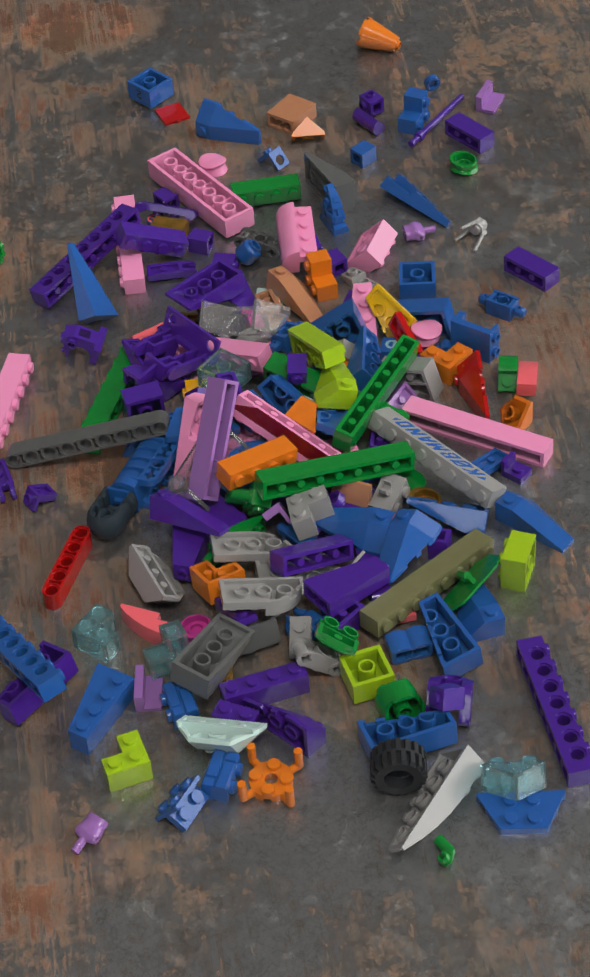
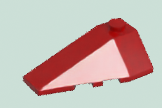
M475 350L457 366V374L453 375L454 386H458L459 394L475 415L490 419L485 379L482 375L481 355L479 350Z

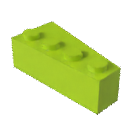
M306 321L287 329L292 353H307V363L309 366L315 365L317 368L327 369L346 361L344 345Z

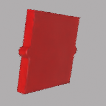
M179 102L155 109V113L165 126L190 119L189 114Z

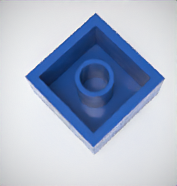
M150 67L127 81L129 98L149 108L155 107L174 95L172 78Z
M435 261L399 262L400 299L436 298Z

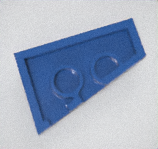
M316 408V430L321 431L325 435L334 436L335 428L348 412V409Z

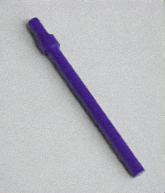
M459 94L422 130H418L408 142V145L413 147L418 142H421L425 135L465 98L464 95Z

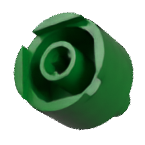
M406 678L380 685L377 688L374 704L381 718L385 717V720L399 719L398 715L406 714L407 716L416 717L419 713L426 711L425 702L413 684Z

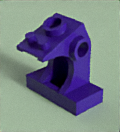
M77 324L66 325L64 332H61L60 336L61 343L64 344L62 352H65V357H68L71 349L76 347L83 348L90 355L89 363L96 365L108 329L101 326L99 332Z

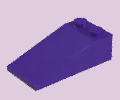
M218 258L165 292V296L188 311L233 299L245 291L244 273Z

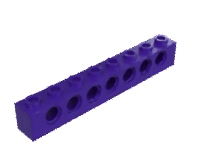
M125 204L119 205L76 245V248L90 269L118 245L114 234L120 221L138 224L142 222L137 208ZM67 254L29 289L36 304L51 308L73 287L69 255Z
M542 636L516 640L517 659L568 788L590 784V745L583 739V728L576 722V711L570 707L569 694L563 690V680L561 675H557L555 660L550 658L548 643H544Z

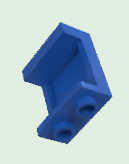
M460 310L451 320L452 346L459 342L473 349V352L479 350L481 360L489 364L494 358L498 357L501 336L499 325L495 324L491 329L468 322L466 321V312Z

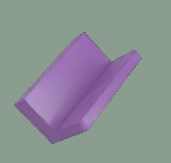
M486 80L478 92L475 111L494 114L505 98L504 94L493 92V81Z
M405 381L395 387L386 402L397 409H402L410 396L417 397V394Z
M278 502L262 514L264 519L268 521L280 512L289 525L291 524L290 515L281 502Z
M135 665L134 703L136 712L162 711L159 694L163 693V676H146L144 665Z

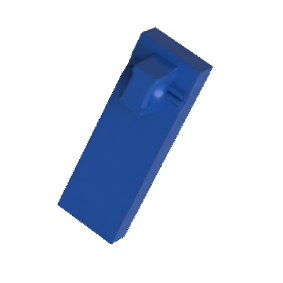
M494 448L471 463L490 475L501 468V460L508 454Z

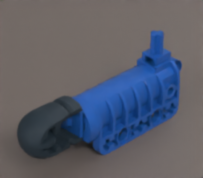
M174 412L168 413L170 415L169 424L171 422ZM165 435L141 440L112 485L103 488L88 510L87 526L93 535L102 539H111L118 536L134 513L140 512L142 508L150 509V496L161 490L159 487L167 486L165 489L170 490L171 493L173 492L171 489L178 442L166 443Z

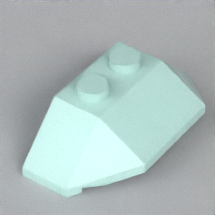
M184 715L176 721V726L186 740L196 749H203L206 753H213L215 749L226 751V753L229 751L239 754L267 728V723Z

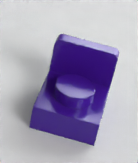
M511 451L501 460V476L519 485L532 474L531 467L516 461V452Z
M47 483L27 485L23 502L34 512L37 511L39 502L55 501L57 493Z

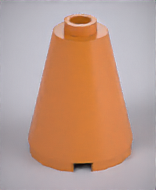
M367 17L358 33L360 40L356 41V46L359 48L395 52L400 49L402 41H400L399 36L374 19Z

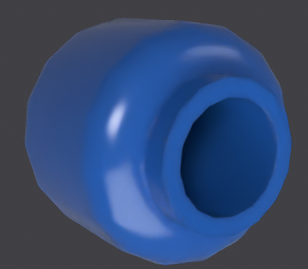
M253 239L244 240L235 249L237 261L240 264L252 265L261 256L260 244Z

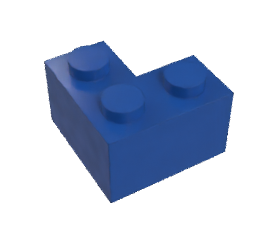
M414 87L408 88L404 94V110L398 117V132L414 135L418 130L423 129L425 122L430 118L428 90Z

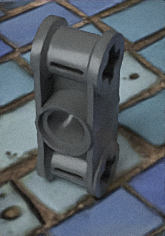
M243 227L240 235L234 238L233 242L236 247L246 239H253L261 246V256L276 260L280 256L278 243L276 244L278 237L253 230L249 227Z

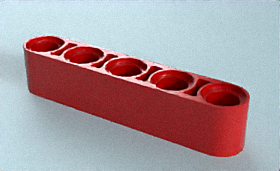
M80 525L72 530L42 587L44 604L49 610L61 608L92 549L93 543L88 526Z

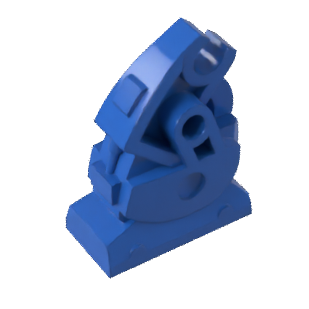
M333 183L324 185L325 198H323L321 204L322 213L319 216L320 220L334 237L349 232V228L344 222L346 218L345 212L342 209V202Z

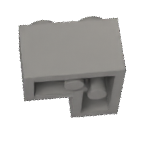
M324 485L286 498L291 523L299 541L319 535L315 521L335 515L332 502Z

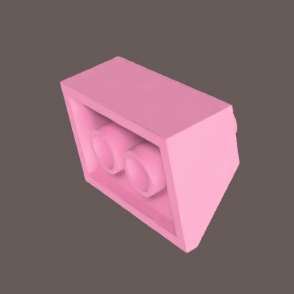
M384 219L362 233L347 259L348 269L355 267L369 273L374 269H380L385 263L384 259L390 254L389 249L395 244V238L398 233Z

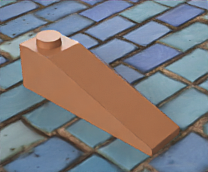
M282 265L268 270L266 289H272L274 295L279 297L293 312L309 323L323 316L305 283Z

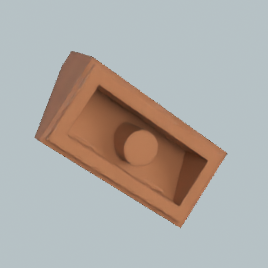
M357 481L332 486L331 492L338 490L343 493L346 503L356 506L368 507L372 499V484Z

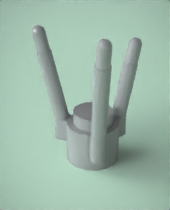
M481 217L461 226V230L468 229L456 237L454 241H458L470 232L473 235H480L473 249L476 252L484 236L487 234V222Z

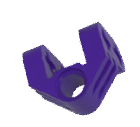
M457 675L430 677L427 685L426 712L437 711V709L429 707L430 685L454 683L465 687L464 709L459 710L458 725L470 727L474 681Z

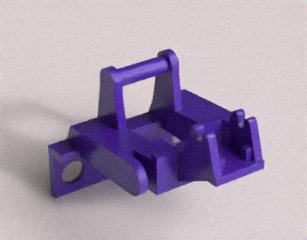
M167 306L164 324L157 328L160 332L142 338L141 342L133 347L132 353L138 357L145 354L143 365H130L124 367L122 371L124 382L128 384L129 381L133 382L135 380L136 386L151 382L153 377L160 381H164L165 378L173 381L185 375L190 380L193 371L216 363L221 341L173 307ZM171 313L176 318L175 324L170 320ZM209 340L214 344L213 351L208 346ZM179 345L188 350L175 356ZM163 353V358L157 359V358L155 357V356H157V355Z

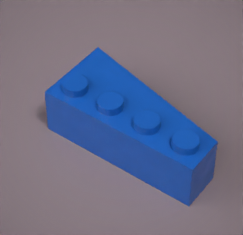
M353 298L311 322L312 325L337 341L346 339L351 343L356 342L361 326H366Z
M270 375L257 386L268 404L283 414H286L301 396H304L282 375ZM316 430V433H314L320 439L325 436L319 430Z

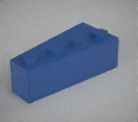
M449 297L397 300L418 320L417 322L429 319L438 321L442 325L440 336H445L446 339L451 340V320L455 314ZM377 319L379 328H381L382 326H381V324L379 323V321H378V319Z
M437 592L419 601L422 619L433 642V649L443 675L462 676L484 664L480 646Z
M100 663L97 664L68 729L71 748L87 755L94 751L134 699V677Z
M450 711L421 712L416 717L407 716V714L398 715L399 719L385 720V717L376 718V722L365 723V720L357 721L359 741L368 759L372 748L380 742H385L387 739L406 738L410 739V741H416L418 745L423 746L426 753L458 743L457 723Z

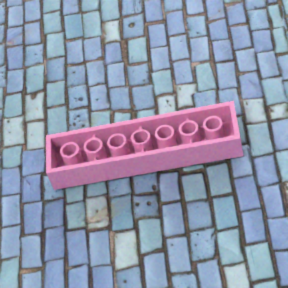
M172 148L147 160L149 177L160 186L178 194L180 202L190 209L197 210L198 216L225 238L239 233L243 227L255 225L253 207L178 149Z

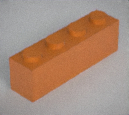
M284 435L218 461L216 477L231 491L255 481L256 470L296 463L298 448Z

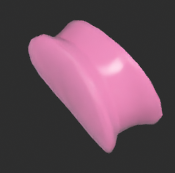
M206 153L201 155L198 160L199 166L213 177H220L228 170L225 164L226 158L219 154Z
M422 320L413 324L411 331L416 340L420 341L422 347H429L431 344L434 345L439 341L442 325L436 320Z

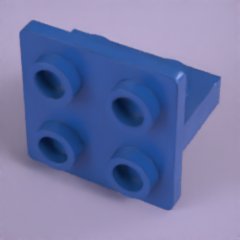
M197 774L192 778H185L180 785L176 783L169 791L170 797L158 806L157 811L159 812L154 819L160 821L166 817L181 832L186 831L209 798L196 785L201 777Z

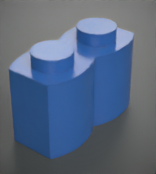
M414 625L406 630H394L384 635L385 647L392 664H402L412 659H423L433 654V642L425 625Z

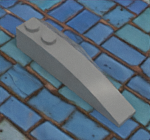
M469 745L439 752L427 770L428 779H426V784L422 785V788L418 790L417 798L413 797L409 803L412 808L402 818L404 825L397 829L388 848L390 853L404 851L422 840L452 813L460 801L469 794L471 785L481 775V769L485 765V762Z

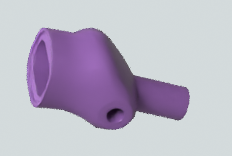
M414 221L407 225H402V231L406 242L412 240L422 241L425 239V234L436 232L435 225L423 227L421 223Z
M89 812L87 817L75 828V833L79 838L71 848V851L78 855L86 843L97 844L109 824L98 815Z

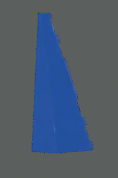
M398 174L395 179L387 176L379 186L443 226L448 227L451 225L452 222L441 211H438L436 206L414 184L408 181L407 177Z
M67 243L79 322L87 325L98 320L107 321L118 317L119 313L111 304L112 302L106 296L102 286L86 264L74 243Z

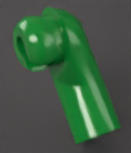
M439 835L434 839V844L441 850L437 860L442 866H448L453 862L456 850L443 835Z

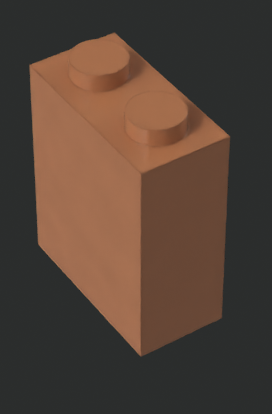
M288 94L266 112L267 125L290 135L306 117L310 120L317 117L315 102L292 94Z

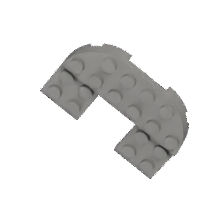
M258 531L226 532L220 537L210 535L214 562L253 561L257 578L219 579L218 587L223 610L264 609L265 616L277 617L281 613L291 610L300 602L302 598L303 576H300V573L283 577L270 571L269 551L291 546L290 542L287 540L282 542L274 534Z

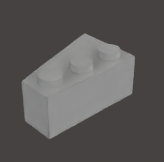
M416 357L397 384L399 385L406 381L417 396L422 394L428 396L429 400L432 401L436 400L444 388L433 357Z

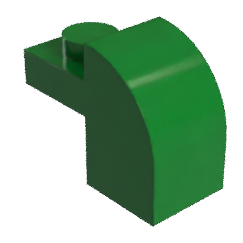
M499 355L498 392L517 393L518 356Z

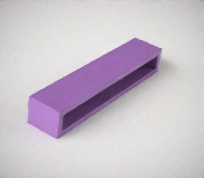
M208 376L187 496L218 501L221 482L216 477L217 462L226 458L239 386L237 381Z

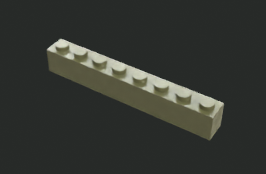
M475 528L360 609V626L378 638L384 633L389 632L391 628L404 621L414 610L418 611L420 609L419 601L436 592L440 594L460 580L456 575L458 571H469L478 560L488 554H494V539Z

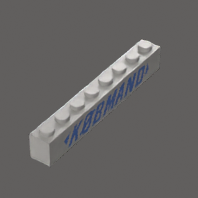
M390 407L373 411L368 426L369 429L391 444L406 441L415 452V460L485 509L494 507L495 502L505 493L507 488L505 485Z

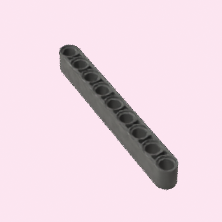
M156 410L15 442L8 446L5 462L10 468H20L163 436L168 430L170 415L164 410Z

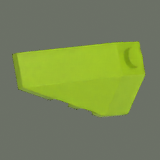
M344 362L327 369H322L313 395L314 402L319 404L317 408L349 410L357 399L358 388L356 380Z

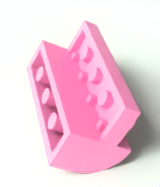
M294 202L282 205L277 210L276 229L281 265L291 273L300 272V262L306 261L305 253L317 251L311 206L294 207Z

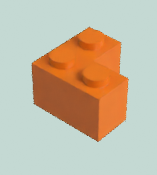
M322 249L305 253L306 261H304V268L307 272L305 282L307 286H310L311 295L315 296L318 303L339 298L338 283L332 274V260L328 251Z
M457 342L448 351H444L431 344L420 353V357H433L442 382L451 386L454 383L453 375L457 374V366L473 353V349Z
M206 560L189 567L193 589L210 605H214V599L220 597L219 579L246 578L245 570L237 562L216 568Z

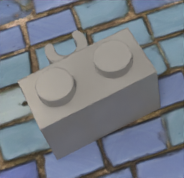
M395 474L382 476L369 503V507H377L397 513L399 509H402V503L405 498H408L410 493L407 478Z

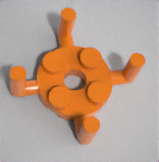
M250 742L246 746L248 762L253 767L249 771L248 778L250 789L247 790L244 780H239L237 782L239 800L246 802L253 797L262 801L264 799H271V802L282 800L289 808L294 807L293 774L304 766L302 749L296 747L293 750L294 763L289 766L280 762L277 758H271L261 763L256 756L255 744ZM268 779H276V780H277V781H276L275 783H273V784H271V783H266V781H267Z

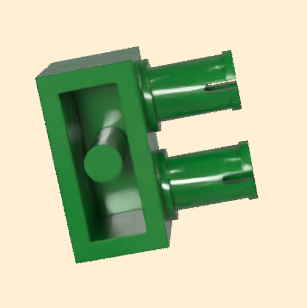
M254 481L249 485L248 489L236 488L231 491L227 490L224 502L241 505L242 512L247 513L250 517H256L271 508L272 499L263 501L255 489Z

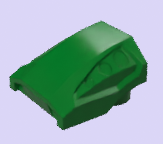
M325 616L323 620L319 619L314 635L322 645L340 654L354 656L359 644V633L357 630L350 626H344L342 630L339 629V622L331 616Z

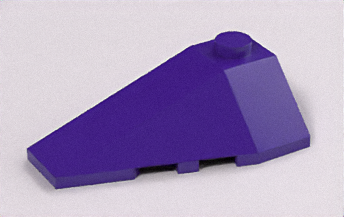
M138 338L122 339L121 343L131 365L138 364L140 366L144 363L145 354L137 357L132 353L133 347L141 342ZM185 375L173 381L167 378L164 381H160L153 377L151 382L158 381L164 401H167L185 387L184 380L188 379Z
M161 489L150 496V519L218 537L230 530L229 525L179 494L171 493L170 490Z
M247 697L242 699L243 707L259 709L261 723H267L266 729L294 749L300 747L303 755L307 758L311 757L326 743V728L322 723L316 722L308 716Z

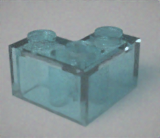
M96 603L71 630L74 648L109 663L120 651L118 633L114 631L116 629L114 612Z
M179 619L159 625L162 643L142 649L145 666L153 680L170 675L172 661L189 644L187 632Z
M532 755L524 756L517 762H507L500 757L491 758L489 762L481 765L482 791L519 801L547 787L546 761L536 759Z

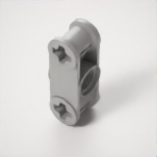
M305 637L296 638L291 642L290 649L296 654V662L299 666L334 677L340 676V653L322 645L320 642L318 643Z

